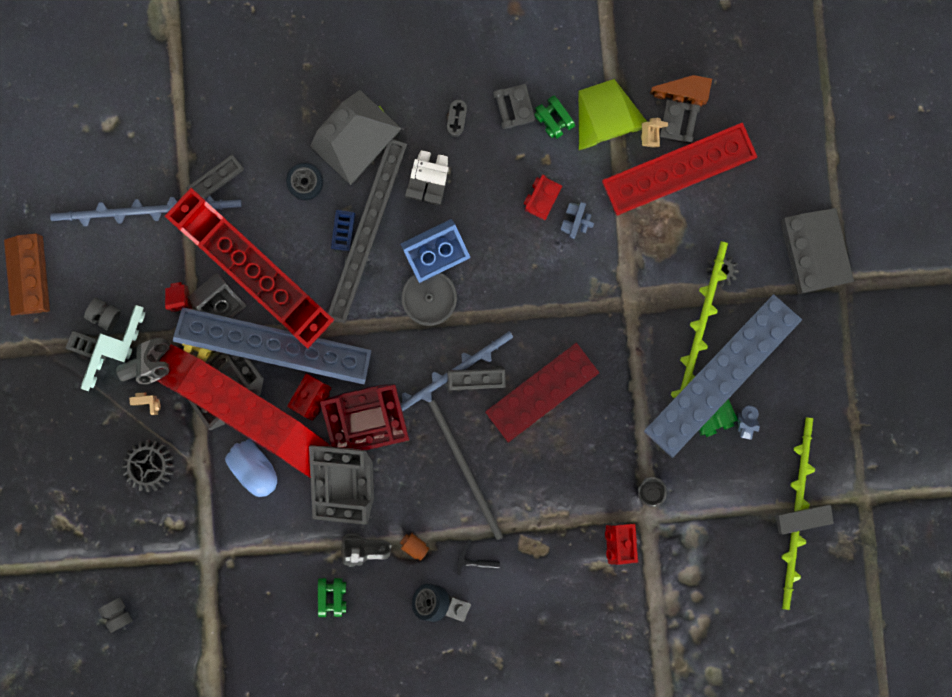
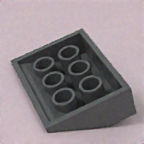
M836 208L790 216L780 221L798 295L854 282Z

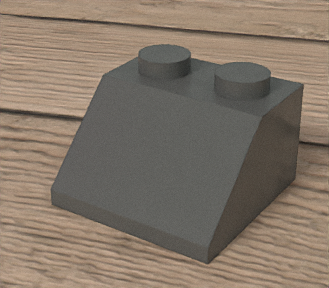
M218 272L188 296L198 311L233 318L247 306Z

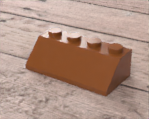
M35 233L17 235L5 239L11 316L50 312L43 236Z

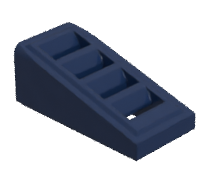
M336 210L331 249L350 252L356 217L354 212ZM340 217L350 218V222L341 221ZM339 225L349 226V230L339 228ZM345 233L348 234V237L337 236V234ZM336 241H347V245L336 244Z

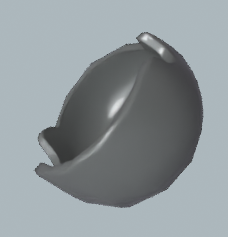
M647 477L639 485L638 497L646 506H660L666 500L667 487L661 479Z

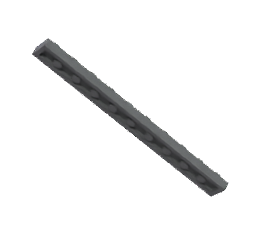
M392 139L386 146L328 312L334 321L343 324L347 321L408 146L406 143Z

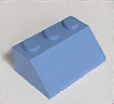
M452 219L400 244L419 283L471 258Z

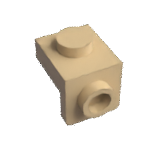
M651 118L650 122L642 123V146L660 147V128L668 127V122L661 121V118Z
M147 392L135 393V397L130 398V405L132 406L150 404L151 415H158V411L161 409L160 400L157 399V396H147Z

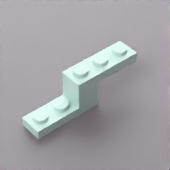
M134 306L122 341L101 333L99 334L80 387L81 389L89 391L90 387L94 388L97 377L94 376L96 369H101L104 360L101 358V355L122 362L130 358L132 348L129 347L132 340L136 341L139 330H136L138 322L142 323L145 316L143 307Z

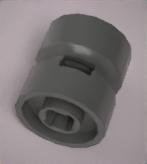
M96 297L86 309L84 319L93 324L98 323L99 327L109 332L117 323L121 310L112 305L107 306L105 301Z
M121 597L98 609L102 619H107L106 626L110 633L133 621L129 612L124 611L126 606Z

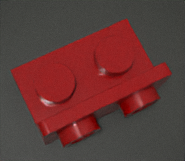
M542 174L541 178H536L532 186L535 190L532 195L528 194L524 205H526L525 211L546 220L562 185L546 178Z
M306 373L287 407L313 421L320 412V401L328 398L331 387Z
M606 525L605 538L607 540L606 557L608 563L616 565L638 563L636 525Z

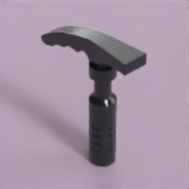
M469 540L461 552L457 575H461L463 565H466V567L477 566V568L499 569L500 561L465 560L466 550H468V546L471 544V540Z

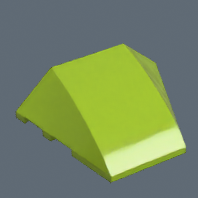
M615 79L578 91L579 151L597 145V143L642 130V123L647 122Z

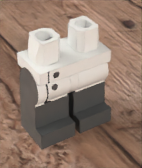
M421 150L418 158L414 161L405 197L423 202L424 198L425 203L442 206L449 167H447L448 157L438 155L436 164L430 163L431 153Z

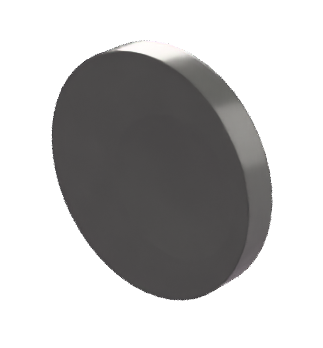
M442 273L420 283L416 276L413 275L403 288V308L409 318L420 325H439L449 319L456 308V289L452 281Z

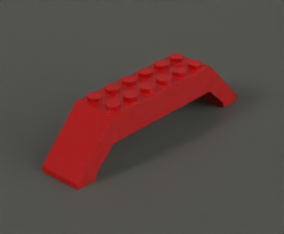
M192 188L165 215L174 226L215 261L282 323L307 349L333 323L334 319Z
M172 344L159 361L169 364L168 375L157 380L159 383L209 412L309 478H311L309 446L332 447L296 419L206 362Z

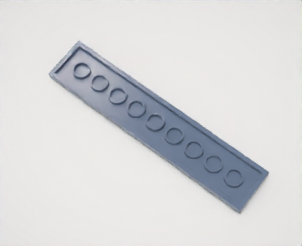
M773 294L644 432L673 458L794 330L802 319Z
M182 307L173 336V342L359 384H365L371 350L320 338L307 349L289 331Z

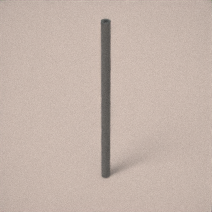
M435 399L428 402L496 540L503 538Z

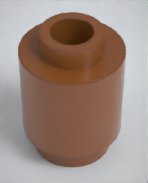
M413 533L410 535L406 534L400 542L402 545L401 549L420 561L429 550V547L426 546L427 543Z

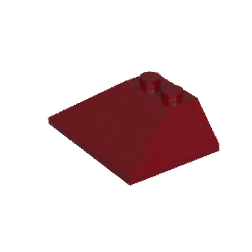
M396 384L371 386L341 393L320 401L332 447L369 450L410 440Z

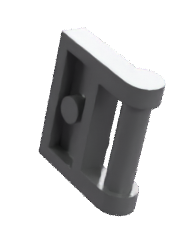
M526 84L493 92L502 118V129L535 122ZM505 96L510 98L515 120L509 119L504 100Z
M667 100L662 121L668 122V127L661 128L660 138L687 144L693 143V132L697 113L700 112V106ZM684 111H689L686 134L680 135Z

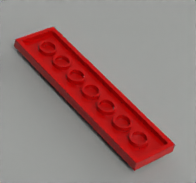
M742 122L604 179L602 183L616 216H619L757 158V154Z

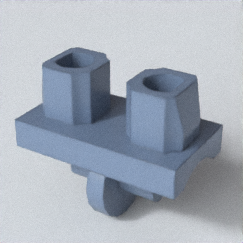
M581 202L580 205L569 203L566 214L576 217L574 223L564 220L561 231L570 234V238L575 239L579 225H582L580 230L582 233H586L587 227L593 228L594 223L590 222V214L586 213L585 218L581 219L586 206L585 203Z
M748 405L742 409L741 413L737 412L736 417L739 425L737 430L740 432L741 438L752 440L753 432H759L760 425L757 420L759 413L755 406Z

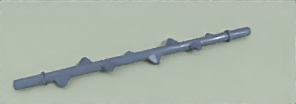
M211 196L205 199L214 209L223 210V208L242 207L241 199L214 201ZM170 197L167 205L143 207L140 201L136 199L131 208L107 209L103 202H99L96 210L51 213L50 218L51 221H73V219H79L83 226H88L91 218L114 217L118 224H122L125 216L150 214L155 221H159L161 214L168 213L177 201L174 197Z
M508 331L497 340L491 341V344L473 356L466 353L461 354L462 363L452 370L467 369L480 359L487 362L492 361L491 352L495 349L498 350V347L512 339L513 335ZM433 372L432 383L413 396L403 393L402 412L421 399L431 402L432 392L448 382L447 373L442 376Z

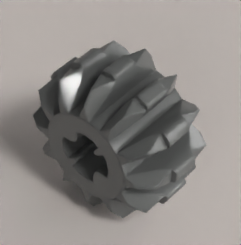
M726 256L724 257L722 267H725L724 271L726 272L727 279L719 281L720 287L724 286V281L729 286L731 285V280L735 281L737 279L733 274H738L739 270L733 269V267L737 266L738 263L734 262L731 264L730 262L733 259L731 256L727 260ZM710 260L708 264L711 267L706 268V272L712 273L715 262Z

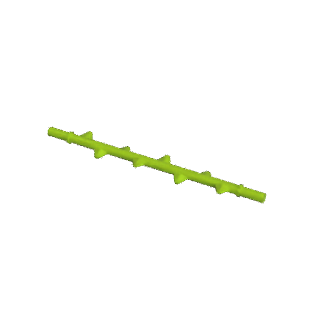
M720 242L709 285L701 287L699 290L705 296V301L700 319L690 322V326L696 331L690 355L680 359L686 366L680 390L671 392V396L674 399L695 378L693 370L698 352L708 348L702 337L708 316L718 312L712 305L717 283L727 279V275L721 270L728 246L726 242Z
M809 417L805 419L804 435L802 436L803 443L794 447V451L801 456L798 480L790 484L796 490L794 511L806 509L810 506L804 500L806 475L815 472V468L808 464L813 418ZM799 531L791 533L789 552L782 555V559L788 563L782 609L790 610L791 596L794 590L792 589L793 582L801 578V575L795 571L797 547L806 544V540L799 535Z

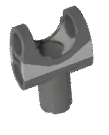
M156 338L139 344L136 347V359L116 367L118 378L124 382L136 377V381L139 384H150L168 375L169 364L158 361L170 349L169 341L163 338Z

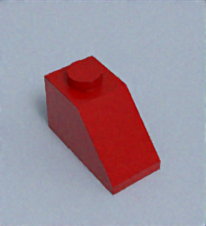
M178 282L170 284L171 287L165 288V308L167 310L178 312L182 310V307L192 309L191 301L188 298L190 296L188 286Z

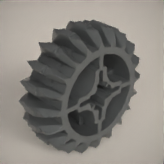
M146 440L145 445L143 441H139V448L136 445H132L131 447L134 452L127 450L126 453L130 457H123V460L127 461V464L121 466L122 468H127V471L123 472V476L129 475L130 477L127 478L126 482L134 481L131 487L135 488L138 486L139 491H143L145 487L146 492H150L151 486L154 491H157L158 485L160 487L165 486L163 480L166 482L170 481L167 474H174L173 471L169 470V468L175 467V464H169V461L174 458L173 456H166L170 453V450L168 449L163 452L165 445L161 444L158 447V441H154L152 446L150 440ZM150 450L144 460L136 459L141 452ZM155 453L160 456L163 467L156 463ZM151 462L150 464H152L154 469L146 470L145 465L142 463ZM134 465L140 468L141 479L136 475ZM152 472L161 473L156 480L146 482Z

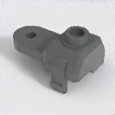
M349 533L342 537L341 555L344 565L353 567L355 565H362L367 559L382 560L390 557L391 544L385 540H366L358 534Z

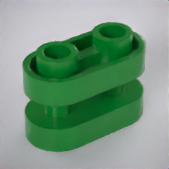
M553 95L547 99L549 106L545 108L540 104L535 108L536 112L534 115L540 123L543 122L547 127L545 131L549 137L558 139L563 135L561 131L563 127L571 130L575 127V123L560 101ZM553 111L560 119L557 123L550 115Z
M327 578L318 579L319 617H327V611H334V617H342L343 613H346V601H343V593H346V582H343L342 578H334V584H327ZM327 592L334 593V603H327Z

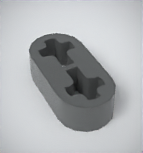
M462 100L453 101L449 110L447 131L453 137L460 136L464 131L467 105ZM460 104L464 111H460L458 117L456 116V110L453 108ZM455 120H458V127H461V129L453 132V128H450V126H454Z

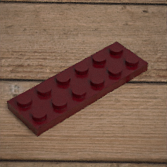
M575 343L485 413L506 441L510 442L598 375L599 371L580 346Z

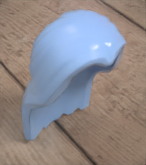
M251 439L234 444L230 449V453L225 458L229 469L243 487L253 495L258 497L269 495L275 490L277 485V475L270 461Z

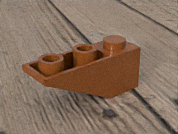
M692 75L651 88L650 94L658 99H665L667 97L672 98V101L682 103L687 101L701 107L708 102L712 79Z

